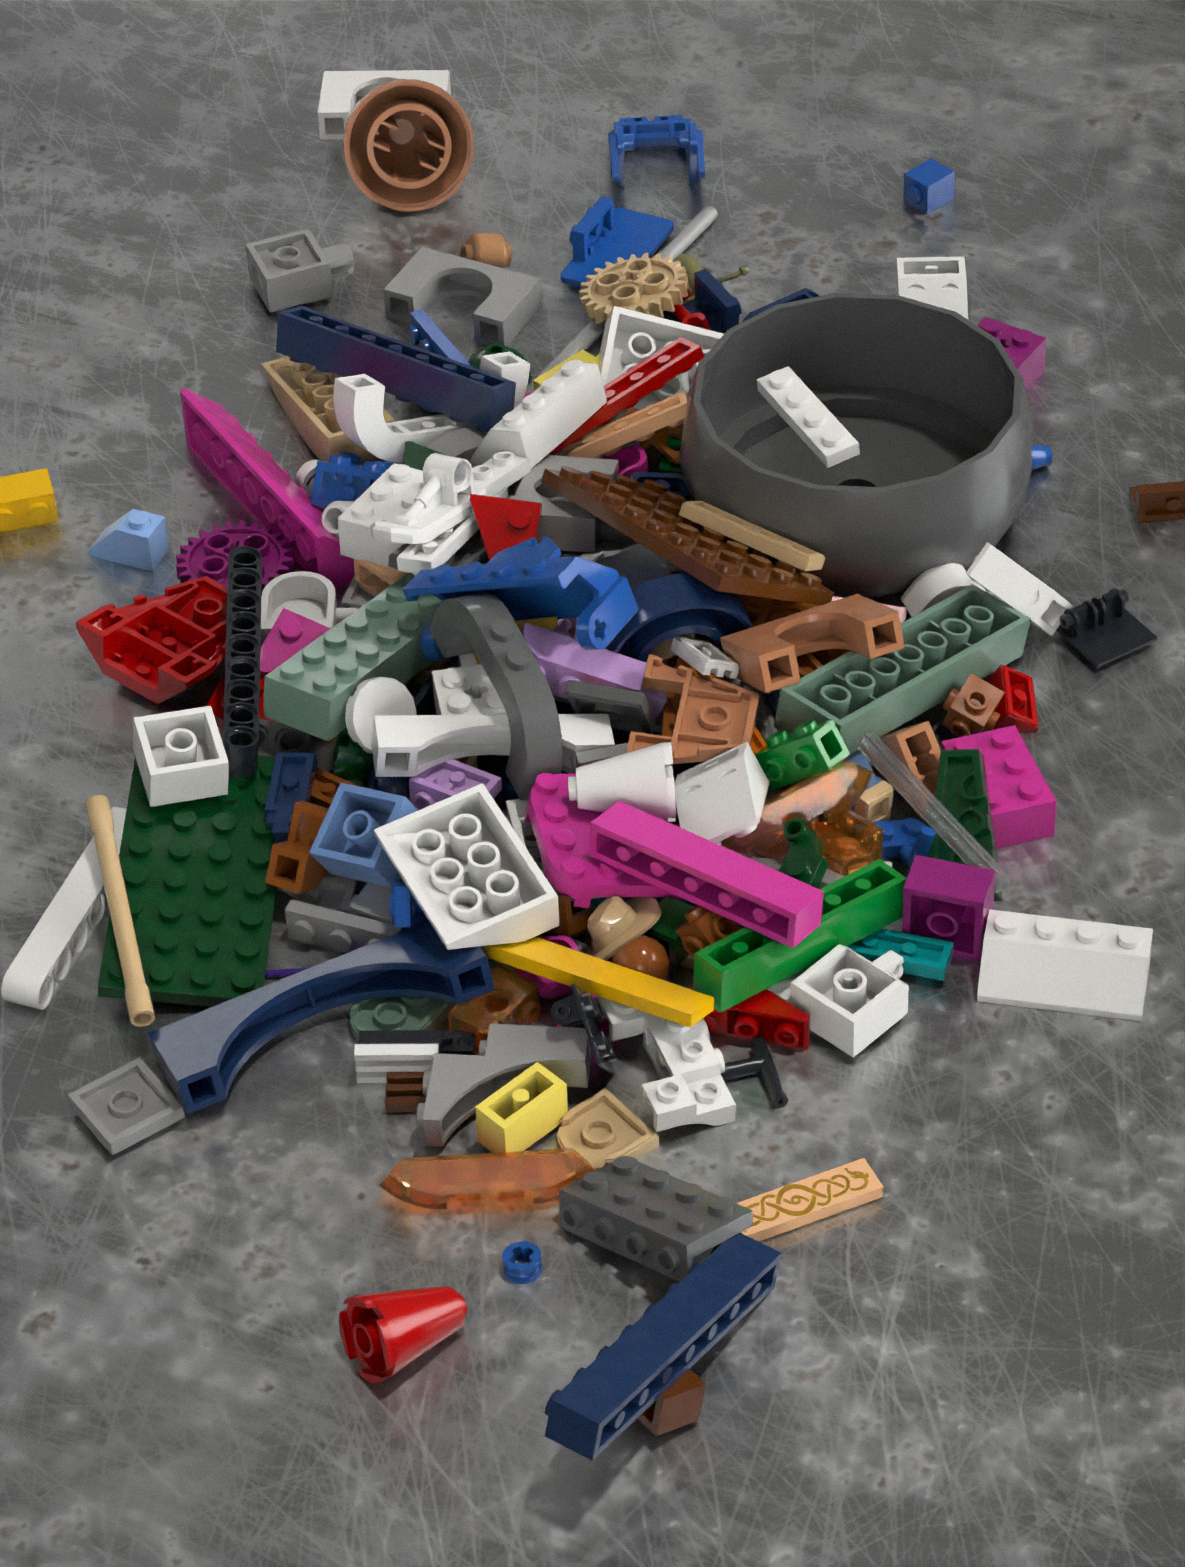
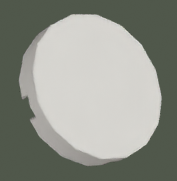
M373 677L362 681L356 687L358 689L354 695L349 697L346 704L345 722L348 734L354 742H358L364 748L362 750L369 754H372L371 742L374 716L417 715L412 695L405 685L394 678Z

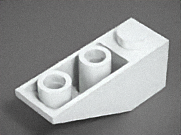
M988 542L975 557L972 565L966 572L969 577L997 599L1031 618V624L1050 636L1054 634L1061 624L1060 616L1064 614L1066 609L1073 607L1071 603Z

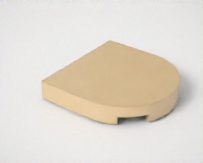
M606 1088L570 1109L561 1119L557 1131V1148L560 1156L573 1168L586 1173L596 1171L613 1162L618 1157L630 1156L638 1159L659 1146V1135Z

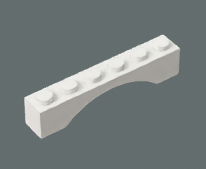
M507 714L374 716L371 747L376 777L417 776L433 766L452 759L479 755L509 756L511 733ZM558 714L562 735L563 771L569 774H576V752L615 745L608 714Z

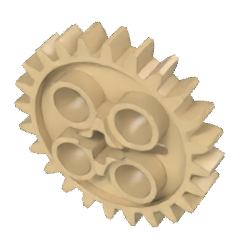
M645 253L641 258H636L635 254H631L629 260L618 257V263L615 264L605 262L606 268H595V275H587V282L581 283V290H579L583 313H587L588 319L595 318L596 323L599 324L605 320L607 321L614 306L663 318V311L673 312L675 311L674 305L683 304L682 297L688 296L687 289H690L685 266L681 267L679 260L673 262L671 256L662 259L659 253L649 258L648 253Z

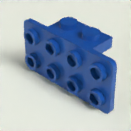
M601 196L592 207L588 208L581 221L571 229L569 240L573 247V259L561 272V282L581 288L580 284L587 282V275H595V268H606L605 262L618 263V257L629 260L631 254H635L636 258H641L643 254L648 253L649 258H651L674 230V222L622 207L614 209L613 199Z

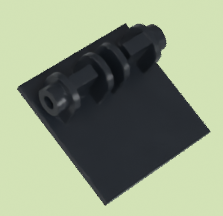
M1117 588L1111 589L1108 593L1102 595V598L1095 596L1091 601L1086 600L1077 607L1066 609L1064 614L1060 616L1061 624L1056 630L1096 667H1100L1158 640L1156 635L1125 609V604L1129 602V596L1124 589L1119 590Z
M573 984L571 987L574 995L556 1001L551 1007V1017L562 1027L585 1028L597 1065L613 1074L615 1071L612 1062L617 1060V1054L609 1036L605 1037L601 1031L599 1022L604 1021V1015L597 997L592 998L590 992H585L579 986Z

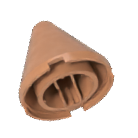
M399 79L374 88L357 103L345 127L343 152L353 181L369 199L383 206L393 208V210L414 212L441 204L460 188L473 161L474 136L465 111L447 91L426 81Z

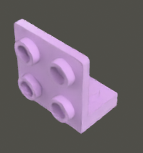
M452 759L433 766L417 776H411L409 779L410 802L418 810H421L481 783L484 784L494 799L502 790L501 777Z

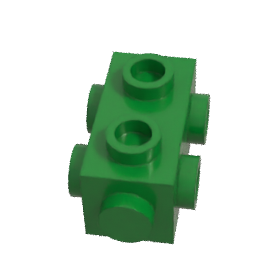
M815 719L796 727L793 730L794 733L788 735L786 730H781L764 740L767 746L757 752L755 756L769 780L771 790L829 771L850 755L833 719L817 724Z

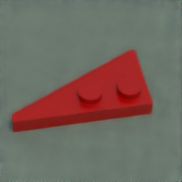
M470 494V502L489 560L496 553L535 537L537 541L542 513L541 503Z

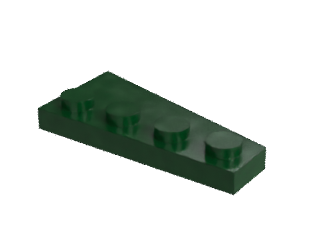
M979 749L941 750L931 828L935 830L936 835L927 857L995 870L994 902L1003 901L984 755Z

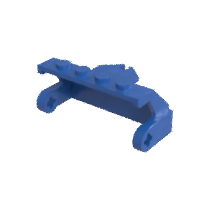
M547 536L543 537L539 544L534 537L500 551L487 564L481 565L480 562H472L458 567H450V565L445 564L434 569H423L402 589L407 601H416L420 595L433 594L441 601L449 598L488 592L498 597L504 603L514 621L557 617V619L578 618L576 636L579 644L585 650H599L607 647L639 610L626 576L619 577L617 570L577 556L558 558L561 555L560 549ZM431 619L424 627L421 635L423 653L431 661L448 660L451 657L444 658L430 632Z

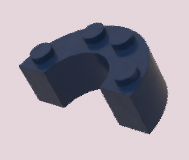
M682 571L678 574L640 582L632 590L639 610L604 649L647 663L649 654L665 640L680 634L697 633L707 635L717 643L719 650L723 651L720 637L752 628V624L740 594L716 591L687 572Z

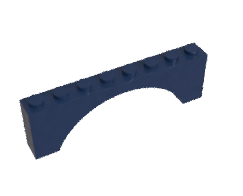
M428 920L148 1033V1037L160 1071L183 1105L186 1113L191 1114L227 1099L234 1077L245 1062L260 1047L284 1030L316 1014L354 1002L396 996L434 998L458 1005L493 991L495 987L487 956L480 947L447 950Z

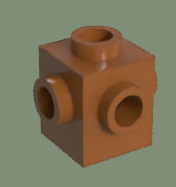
M971 673L962 689L959 691L953 688L942 708L946 709L948 713L942 725L949 728L957 737L991 731L1000 717V714L995 712L1005 692Z
M696 904L684 914L687 921L676 930V933L682 939L685 950L694 957L695 952L739 931L743 927L741 924Z

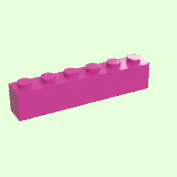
M622 801L616 802L591 822L589 856L791 948L796 947L821 925L824 891Z

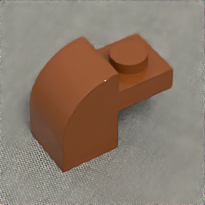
M305 801L295 802L288 841L273 844L265 883L299 894L314 890L321 884L328 871L309 852L328 812V808Z

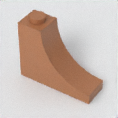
M929 721L881 736L862 747L861 750L863 754H868L875 776L892 785L893 789L911 805L920 820L927 827L931 828L941 750Z

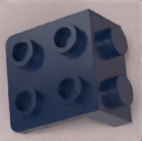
M707 269L695 272V300L682 305L692 314L703 313L710 327L708 330L725 334L728 329L739 324V316L742 314L740 302ZM663 311L664 319L680 322L669 311Z

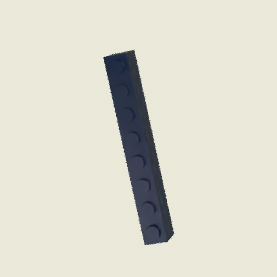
M304 306L278 312L276 352L289 356L293 362L308 363L316 366V370L320 372H332L342 377L366 374L383 384L385 392L395 395V399L399 401L417 403L422 405V409L426 411L447 414L453 421L477 425V429L484 432H489L491 428L503 419L506 413L514 410L516 382Z
M742 1233L716 1245L702 1263L697 1262L693 1265L688 1275L679 1284L673 1283L666 1292V1295L657 1304H650L643 1316L634 1325H627L620 1334V1337L610 1347L604 1346L596 1359L587 1368H580L565 1388L561 1391L556 1390L550 1396L545 1407V1415L548 1416L545 1437L593 1461L774 1289L782 1253Z

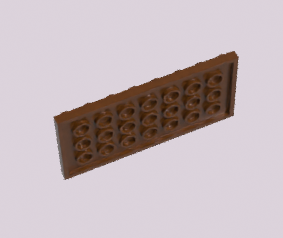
M562 466L560 471L546 468L544 470L541 483L716 591L814 605L830 603L833 598L834 592L821 585V578L809 573L799 572L797 567L680 516L679 512L682 504L686 503L687 499L675 493L665 492V486L661 483L646 479L644 484H640L636 480L623 475H617L616 480L610 479L608 475L597 471H589L588 475H583L579 470L567 466Z

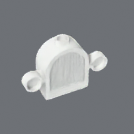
M296 571L280 575L271 580L262 592L261 646L283 608L328 628L334 627L358 608H337L335 587L323 575L308 571Z

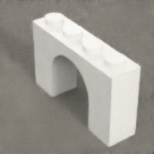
M449 70L324 71L317 112L320 140L343 139L348 118L357 103L368 92L384 83L399 79H417L432 83L451 95Z

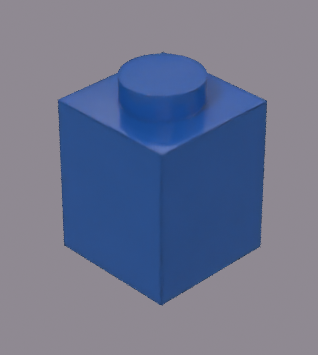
M931 158L904 174L903 202L925 214L934 211L954 199L955 171Z

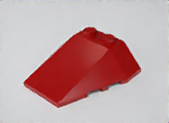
M204 576L165 588L164 595L147 599L145 594L134 597L133 604L115 609L113 603L102 606L76 622V629L103 674L154 703L160 704L212 674L226 656L227 587Z

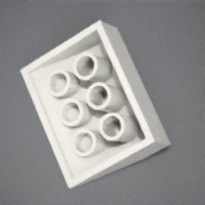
M614 306L605 323L598 368L603 386L680 337L700 345L705 357L724 334ZM700 361L694 364L689 371L681 373L666 382L663 388L652 391L641 398L633 406L635 410L639 411L685 391L688 397L689 389Z
M483 783L374 829L375 837L447 950L524 942L560 926L558 895Z

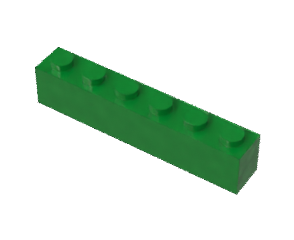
M878 859L821 888L820 890L824 891L821 925L794 948L744 927L695 952L693 990L714 997V1009L721 1013L815 964L837 945L849 946L903 918V888L907 878Z

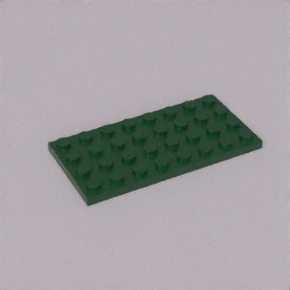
M258 755V769L253 776L234 778L228 775L227 795L150 807L135 757L119 860L144 978L150 991L151 1001L213 1007L265 986L277 886L265 883L272 846L276 843L275 837L272 835L273 827H267L265 813L275 757ZM109 914L98 982V997L125 999V984L111 916Z

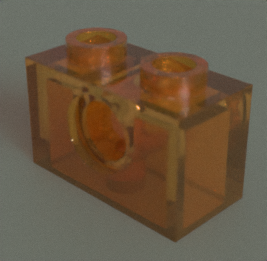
M498 965L491 972L495 990L458 1004L448 1012L449 1031H466L474 1034L476 1055H478L480 1040H487L490 1023L533 1025L536 1022L541 1011L539 985L502 965Z

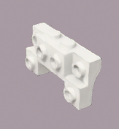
M598 996L604 1018L607 1017L609 1021V1037L612 1042L643 1034V1046L660 1080L642 1084L641 1101L644 1107L651 1106L654 1112L653 1126L656 1132L687 1124L699 1123L719 1126L735 1121L736 1103L721 1076V1073L725 1072L724 1058L720 1049H714L711 1045L709 1030L704 1019L689 1028Z

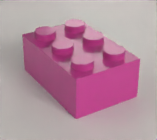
M1015 725L941 741V750L979 749L984 755L996 848L1054 836L1057 801Z

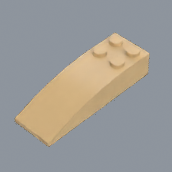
M289 356L261 364L262 371L288 418L320 461L329 459L331 454L340 455V452L361 455V462H374V459H380L352 442L338 424L333 401L335 378L342 376L332 372H320L316 370V366L308 363L293 362ZM383 408L385 422H395V419Z

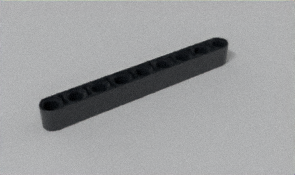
M249 546L233 548L228 558L223 746L229 762V776L234 778L253 776L258 769L262 554L258 549Z

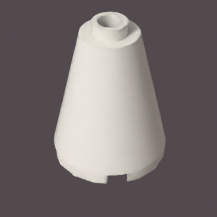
M671 742L659 743L575 768L576 776L568 777L569 801L577 800L579 809L605 812L616 802L622 801L669 823L676 822Z

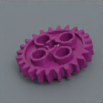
M241 520L238 527H233L230 521H226L225 528L222 529L213 524L212 532L208 533L204 530H199V539L189 537L188 545L180 546L181 554L176 555L177 579L180 580V583L207 576L227 587L230 551L239 546L256 548L262 554L261 596L263 589L271 580L280 575L295 572L293 548H290L289 539L283 540L282 532L273 534L272 526H267L260 530L259 522H255L251 527H246L245 521Z

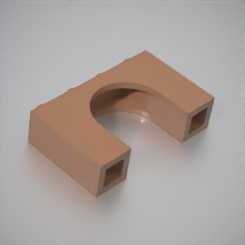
M859 594L720 637L723 653L740 666L737 679L765 693L801 682L796 657L803 654L827 649H847L872 659L905 648L899 612Z

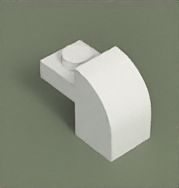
M948 563L923 572L900 598L905 607H907L911 617L972 584L984 591L985 589L977 582L971 580L966 574L963 565Z

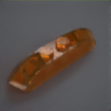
M842 760L831 770L809 777L765 800L757 828L741 838H736L735 835L721 841V846L748 858H758L754 849L761 846L762 850H767L783 841V827L790 819L801 818L810 828L819 821L817 816L824 813L828 821L832 823L844 815L859 800L868 786L873 771L858 764Z
M574 1148L402 1158L379 1186L399 1200L429 1209H447V1194H455L456 1201H474L481 1199V1192H498L499 1198L511 1199L524 1197V1190H533V1204H542L558 1200L560 1188L582 1178L588 1172L596 1171V1169Z

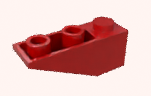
M767 989L721 1013L714 1009L703 1018L711 1033L751 1040L762 1037L768 1043L807 1050L810 1046V1016Z

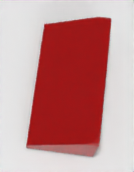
M1000 664L987 680L988 683L1005 692L995 712L1000 714V717L992 730L1015 725L1019 733L1036 732L1039 726L1033 678Z

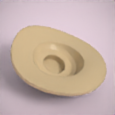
M617 896L606 897L588 919L587 928L590 935L584 944L591 948L585 954L608 960L625 945L648 931L657 923L661 916V908L656 899L653 897H632L624 902Z

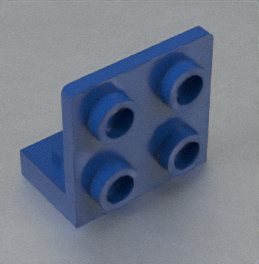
M340 452V455L331 454L329 459L317 461L311 504L327 507L334 501H356L395 462L382 459H374V462H361V455L347 452Z

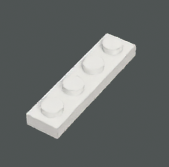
M789 366L757 379V387L761 395L827 468L860 455L858 441Z

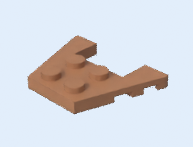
M649 654L643 677V689L681 694L673 735L668 737L631 732L626 753L659 743L671 742L673 764L705 762L745 742H748L751 746L759 706L758 693L715 677L712 682L693 676V669L679 665L675 669L662 664L663 658Z

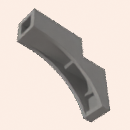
M490 1023L487 1040H480L478 1055L434 1053L431 1070H425L423 1075V1095H426L425 1103H419L417 1108V1128L424 1129L426 1146L443 1147L455 1129L475 1113V1106L536 1062L567 1083V1087L588 1088L592 1048L586 1029Z

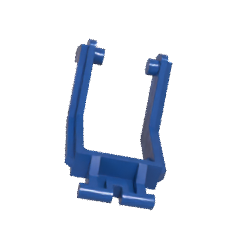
M683 115L655 116V120L647 121V116L619 118V122H614V129L608 133L610 171L613 183L618 182V187H624V151L634 150V147L680 144V148H685L689 184L695 183L696 174H698V178H705L702 130H697L696 123H691L690 119H683Z

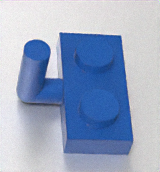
M907 818L905 820L858 823L854 825L850 837L870 860L901 858L911 869L916 855L927 857L936 832L934 829L927 827L918 818Z

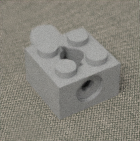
M309 228L245 244L249 277L269 312L283 311L289 307L305 303H315L321 299L333 297L332 278L348 275L354 271L353 251L350 246L341 243L321 248Z

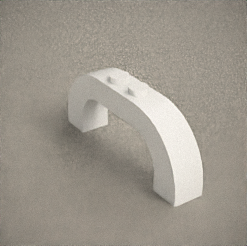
M511 352L481 356L480 370L516 382L515 409L522 403L527 389L530 363ZM366 374L335 378L333 401L339 426L352 442L382 460L404 462L405 442L407 441L426 447L435 439L448 432L465 427H477V425L468 422L453 421L447 414L386 423L383 415L385 386Z

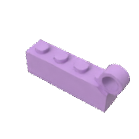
M526 622L520 630L539 664L553 695L568 699L565 693L568 680L645 693L655 721L667 702V692L643 689L646 662L607 649L585 650L577 639Z

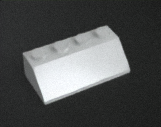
M580 360L564 363L557 373L551 378L544 380L536 391L526 396L522 403L511 412L506 413L503 419L490 429L471 457V463L474 466L482 465L493 458L494 454L508 451L514 453L515 456L530 459V468L532 469L607 403L598 364L582 363Z
M989 909L983 941L977 1002L1142 1022L1153 929Z

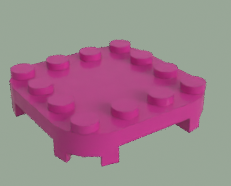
M541 773L536 777L525 808L524 824L532 825L544 865V876L552 888L554 887L560 893L575 899L574 907L589 909L592 897H662L664 899L666 896L682 901L683 898L589 856L590 825L603 812L579 809L577 800L569 801L568 777L576 776V774L552 775L550 773ZM676 807V822H671V824L680 827Z

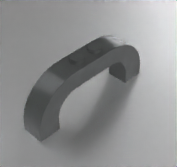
M483 592L446 599L439 604L434 613L430 632L444 658L476 653L503 703L509 721L511 749L505 773L520 801L529 798L530 791L539 774L550 773L554 775L561 774L563 747L561 727L550 686L512 615L498 597L491 593Z

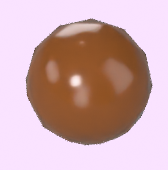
M642 935L613 955V963L665 980L669 973L670 959L667 952L656 939Z

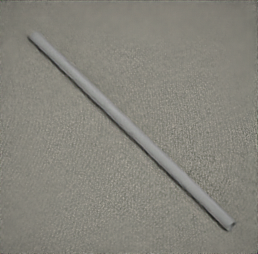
M705 206L659 253L662 259L671 256L673 261L674 258L681 255L717 219V210L712 206ZM594 318L536 378L580 350L586 351L604 333L606 320L597 324ZM533 381L527 386L525 394L534 392Z

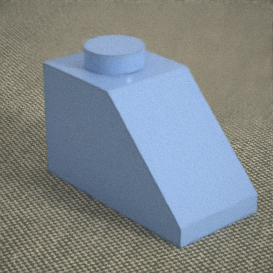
M136 509L130 510L101 533L88 549L89 556L153 572L169 552L165 517Z

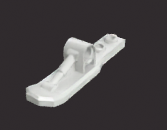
M503 451L494 454L493 458L482 465L472 468L471 463L466 459L433 453L427 457L424 463V486L414 498L412 506L388 521L373 522L370 525L371 535L374 539L392 543H428L474 514L470 502V494L493 497L531 472L530 459L515 456L512 452Z

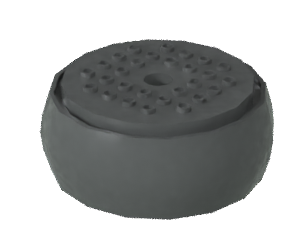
M833 293L775 305L726 331L698 364L688 393L679 457L683 479L693 501L708 503L823 554L826 558L821 570L803 571L798 568L797 571L821 578V585L833 591L834 595L852 596L859 594L861 596L880 597L906 591L919 575L936 566L956 563L963 565L964 569H967L972 565L975 557L981 552L987 542L994 547L997 545L1014 522L1027 494L1032 471L1034 430L1032 408L1023 378L1001 342L959 313L899 295ZM789 366L858 441L860 455L827 468L758 391L757 379Z

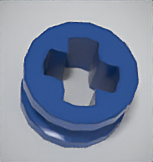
M519 1241L510 1244L503 1251V1271L506 1278L511 1282L528 1284L540 1277L542 1262L541 1251L538 1246L531 1242ZM522 1259L525 1263L530 1260V1263L523 1265L521 1262L515 1264V1261Z

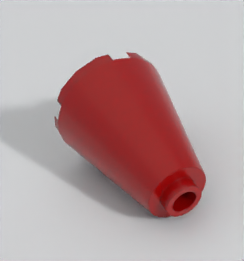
M449 1286L357 1294L346 1298L343 1302L348 1304L346 1310L339 1313L340 1336L349 1360L357 1358L364 1369L357 1371L360 1376L370 1383H379L388 1380L462 1328L467 1315V1304L464 1297Z

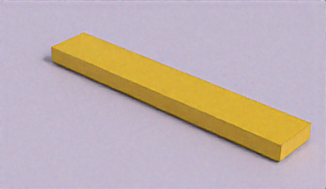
M533 937L524 942L484 946V953L489 959L570 987L576 984L585 992H590L593 995L689 1028L714 1010V997L538 937Z

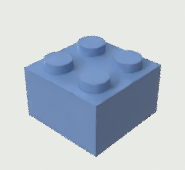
M340 783L309 854L330 874L391 888V882L400 880L401 876L375 837L374 829L414 813L418 809L405 796Z

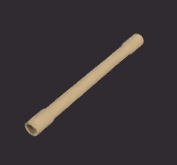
M94 795L87 799L85 805L90 830L95 839L125 984L126 1004L131 1024L143 1027L151 1024L155 1019L150 991L144 978L114 836V822L109 799L104 795Z

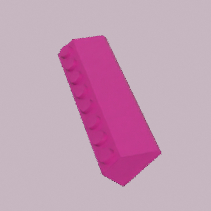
M180 390L186 444L189 450L256 522H259L262 529L272 526L273 534L282 532L283 540L289 539L290 548H293L294 562L301 571L323 575L332 582L335 590L350 584L355 575L354 559L340 555L339 537L334 533L328 532L323 527V508L311 504L305 489L298 487L291 480L288 471L285 468L281 469L274 462L271 453L268 450L264 451L257 444L253 434L247 433L240 426L235 415H230L221 404L191 390Z

